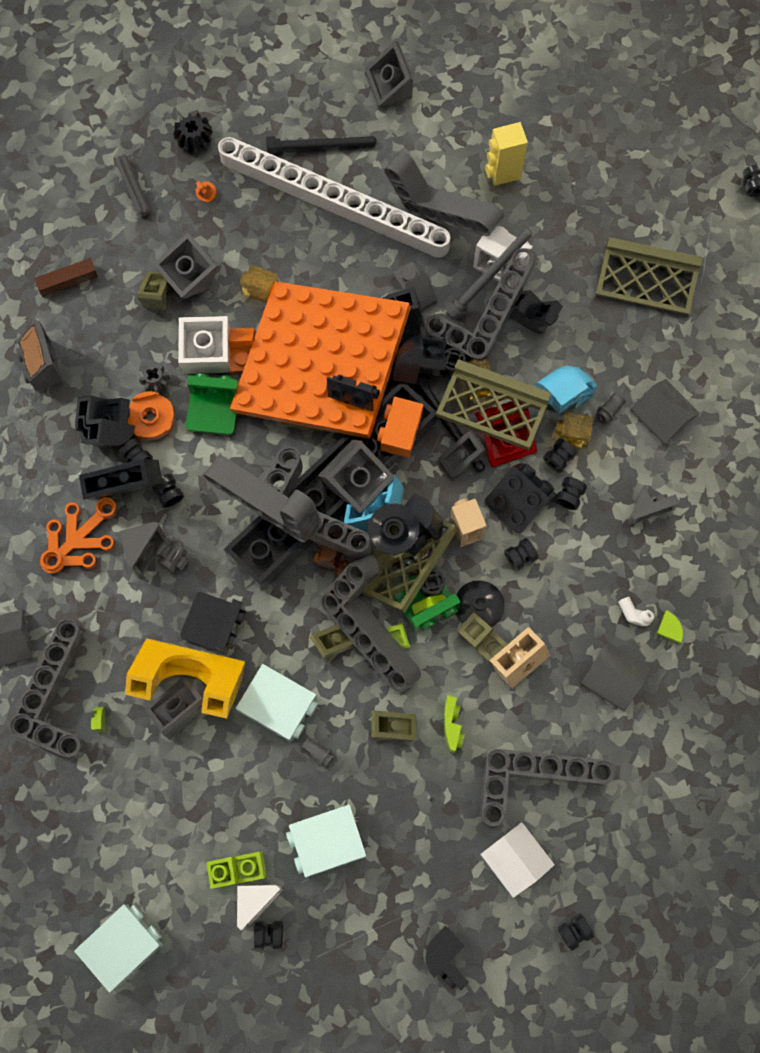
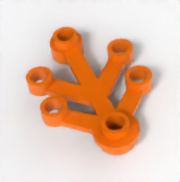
M108 497L100 499L96 504L97 512L78 530L77 518L81 514V508L74 502L68 503L65 506V513L67 515L66 542L60 548L58 535L63 531L62 524L58 520H50L47 523L46 529L49 532L48 550L40 558V565L45 572L56 574L64 566H83L86 569H93L97 565V559L92 553H85L82 556H67L73 549L101 548L105 552H110L114 549L115 541L109 535H104L101 538H85L104 519H111L117 514L118 508L113 499ZM107 506L112 507L110 513H104V509ZM70 508H77L74 514H69ZM54 524L59 525L57 531H51V527ZM104 541H111L110 546L103 547ZM88 557L93 558V562L91 564H85V560ZM57 558L56 565L51 566L49 564L50 560Z

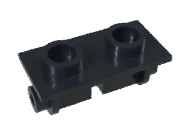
M340 374L338 376L334 375L332 378L327 377L329 398L373 412V399H378L380 395V390L375 385L360 382L358 386H355L356 380Z

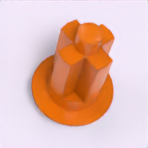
M198 181L196 183L197 188L195 191L197 198L205 202H211L216 196V187L210 182L201 183Z

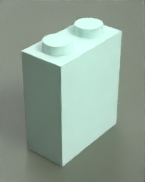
M262 664L237 705L236 710L291 743L293 738L298 739L305 728V725L302 724L307 715L310 717L313 715L318 703L315 702L317 699L316 694Z
M350 805L290 824V832L286 833L290 848L296 847L298 857L294 858L299 874L304 873L305 878L366 857Z
M129 904L121 906L74 951L109 993L114 992L163 946L159 940L162 938V935L153 925L148 927L143 922L142 918L144 915L135 905L132 907Z

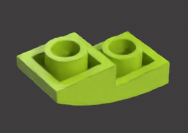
M447 695L444 708V733L449 752L455 754L456 748H462L465 733L460 732L462 725L452 723V720L457 721L460 711V705H456L457 697Z
M263 851L206 862L210 889L267 878Z

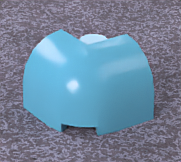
M568 365L554 370L535 384L537 388L551 392L549 404L558 414L570 406L576 409L592 398L597 389V384L585 371L579 367Z
M395 476L361 513H358L347 504L344 523L368 534L369 520L377 509L392 503L402 505L404 493L402 483Z

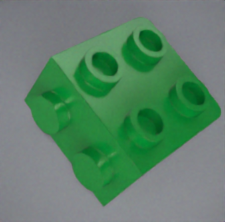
M206 374L189 375L187 385L190 390L186 429L190 432L233 435L237 413H233L230 407L235 393H238V380L229 376L213 378Z
M420 572L410 577L409 581L416 579ZM446 585L441 594L445 595L446 599L414 615L411 606L425 599L420 591H418L404 613L415 633L419 630L424 632L436 625L435 621L443 617L448 619L458 612L460 600L456 594L451 595ZM406 591L394 594L398 603L402 602L406 596Z

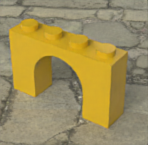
M146 638L127 672L125 695L150 701L162 680L175 675H188L200 679L207 685L203 695L201 713L227 719L243 682L245 661Z

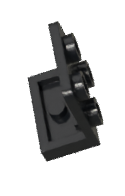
M527 463L513 465L485 499V504L516 533L523 532L544 506L552 503L557 495L554 492V487L548 481L539 479L535 475V469Z
M198 592L180 633L181 638L227 655L229 648L233 649L236 643L237 634L235 633L238 625H242L246 617L247 611H245L243 602L233 599L231 603L209 594Z

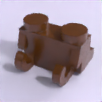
M339 531L333 532L330 538L338 539L343 533ZM360 541L356 542L353 547H358ZM326 546L321 550V553L316 552L313 563L332 569V567L345 569L350 565L345 560L340 562L342 553Z

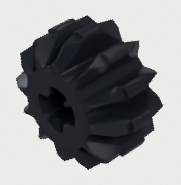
M189 112L186 118L180 116V122H175L173 133L177 145L180 148L184 147L187 153L191 149L198 153V148L200 147L206 150V143H211V135L213 133L209 120L206 117L201 118L199 112L195 116H192Z

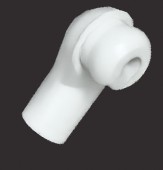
M630 597L618 601L629 623L644 627L650 625L654 620V615L650 610L642 611L635 609Z

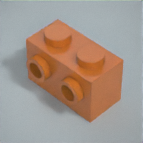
M394 397L392 405L387 404L384 414L387 423L385 427L380 428L377 441L381 442V451L410 458L423 414L424 404Z

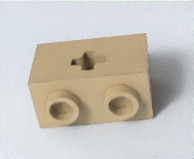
M466 498L454 503V506L451 508L449 522L458 528L455 536L459 546L463 547L482 540L487 525L476 499L469 501Z
M528 627L490 659V662L500 677L513 689L551 655L545 643Z

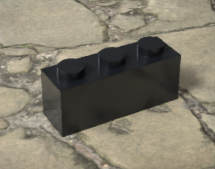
M141 459L79 475L83 500H100L104 497L117 496L163 484L159 460Z

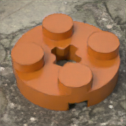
M148 391L140 393L132 399L133 401L129 405L130 415L127 424L135 425L133 434L136 438L152 441L160 439L172 431L175 422V412L167 398L159 393ZM148 411L157 414L152 421L144 419Z

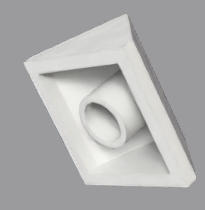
M522 822L480 854L513 898L539 880L554 866V863Z
M278 885L237 886V927L240 930H246L283 891V888Z

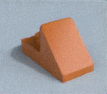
M255 328L230 329L228 343L230 346L231 375H242L255 338Z

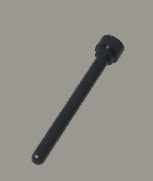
M275 136L266 137L267 153L272 155L281 153V150L373 146L377 142L374 136L280 141V138L275 139Z
M419 373L417 383L408 384L412 390L422 394L428 404L437 412L440 402L430 390V380L425 374ZM439 418L457 442L463 436L458 427L453 422ZM481 460L472 463L476 471H484L485 465Z

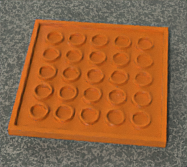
M274 281L239 381L238 393H235L230 407L231 411L237 414L370 439L411 309L408 302ZM340 374L356 380L355 386H358L360 382L375 385L380 390V395L378 399H373V412L329 398L327 377L332 378L334 375L338 376Z

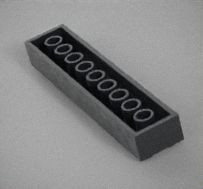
M400 382L382 399L370 439L345 434L298 478L289 497L295 490H299L314 501L318 512L337 519L346 510L347 503L336 495L318 476L352 440L362 441L387 469L402 457L381 451V442L377 441L380 428L385 427L387 419L384 418L387 404L392 405L394 397L424 404L414 444L437 423L436 411L405 382ZM259 515L224 548L226 556L262 591L313 541L308 539L305 543H302L274 524L262 519Z

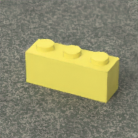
M521 122L493 129L492 139L489 140L490 152H487L488 164L485 165L487 177L492 178L494 186L521 179L528 144Z

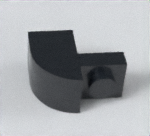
M531 290L522 291L510 316L525 328L536 333H544L548 326L557 321L558 314L563 306L557 300L542 302Z
M414 493L405 506L414 512L419 522L418 539L407 551L411 555L416 556L430 537L436 541L439 540L443 531V520L427 499Z
M444 925L427 945L425 952L426 965L433 977L442 970L445 974L441 978L452 989L457 986L462 990L469 982L450 961L465 945Z

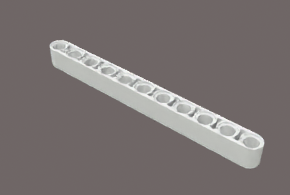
M227 137L219 142L218 150L222 164L234 171L431 256L440 258L449 252L450 234L440 226L237 139ZM269 169H275V170L272 171V172H268V171H267V170H269ZM289 178H296L293 181L288 180ZM310 187H316V189H314V190H310V189H308V188H310ZM330 196H337L336 199H331V198H329V197H330ZM351 205H358L359 207H357V208H352V207H350V206H351ZM372 214H379L380 216H378V217H372L371 215H372ZM393 223H400V224H402V225H400V226H394V225H392V224H393ZM414 232H421V233H423V234H422V235H415V234H413V233H414ZM442 241L444 242V244L438 245L434 242Z

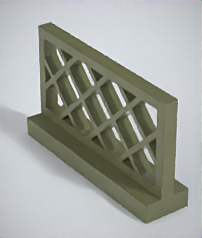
M609 237L595 296L688 316L703 257ZM609 256L619 258L624 266L613 272L608 265ZM635 262L642 263L647 270L637 277L630 268ZM659 267L665 268L670 275L661 282H659L653 272ZM626 269L632 280L622 286L616 274ZM682 272L692 274L691 282L684 287L676 277ZM649 274L656 285L645 291L639 279ZM611 277L618 286V289L613 292L602 290L603 283ZM673 279L679 290L668 295L662 284ZM635 282L641 294L631 297L627 294L625 288ZM659 288L665 299L660 302H654L648 293ZM682 293L687 300L685 308L675 306L671 298Z
M458 359L453 376L436 412V417L530 450L544 413L550 403L551 392ZM457 381L467 384L469 391L457 395L454 386ZM485 390L490 392L493 399L480 403L476 393ZM472 395L477 405L464 410L460 399ZM509 399L514 402L516 407L504 412L499 402ZM456 401L460 412L455 414L444 412L446 405ZM496 404L500 414L488 418L483 408ZM529 407L540 410L537 417L527 420L523 412L524 409ZM479 410L484 420L477 423L470 421L467 414ZM519 412L523 422L511 427L506 416ZM502 418L507 429L502 431L494 430L490 423ZM526 427L530 434L528 440L518 439L514 431Z
M443 520V528L447 529L444 536L439 538L438 541L430 537L431 541L426 543L417 553V563L407 567L405 559L413 556L407 551L401 554L390 555L376 548L372 556L379 564V573L361 594L368 599L373 598L405 613L457 532V526ZM398 527L390 529V534L392 535L399 533ZM432 548L433 553L430 558L422 560L421 552ZM400 561L401 569L390 573L394 563ZM419 569L420 574L418 577L409 581L407 573ZM403 575L404 584L393 587L391 580ZM387 582L388 590L376 593L380 585ZM405 590L406 596L402 602H396L394 594Z

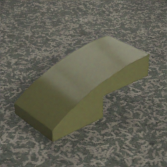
M475 612L457 629V632L490 664V659L508 645Z

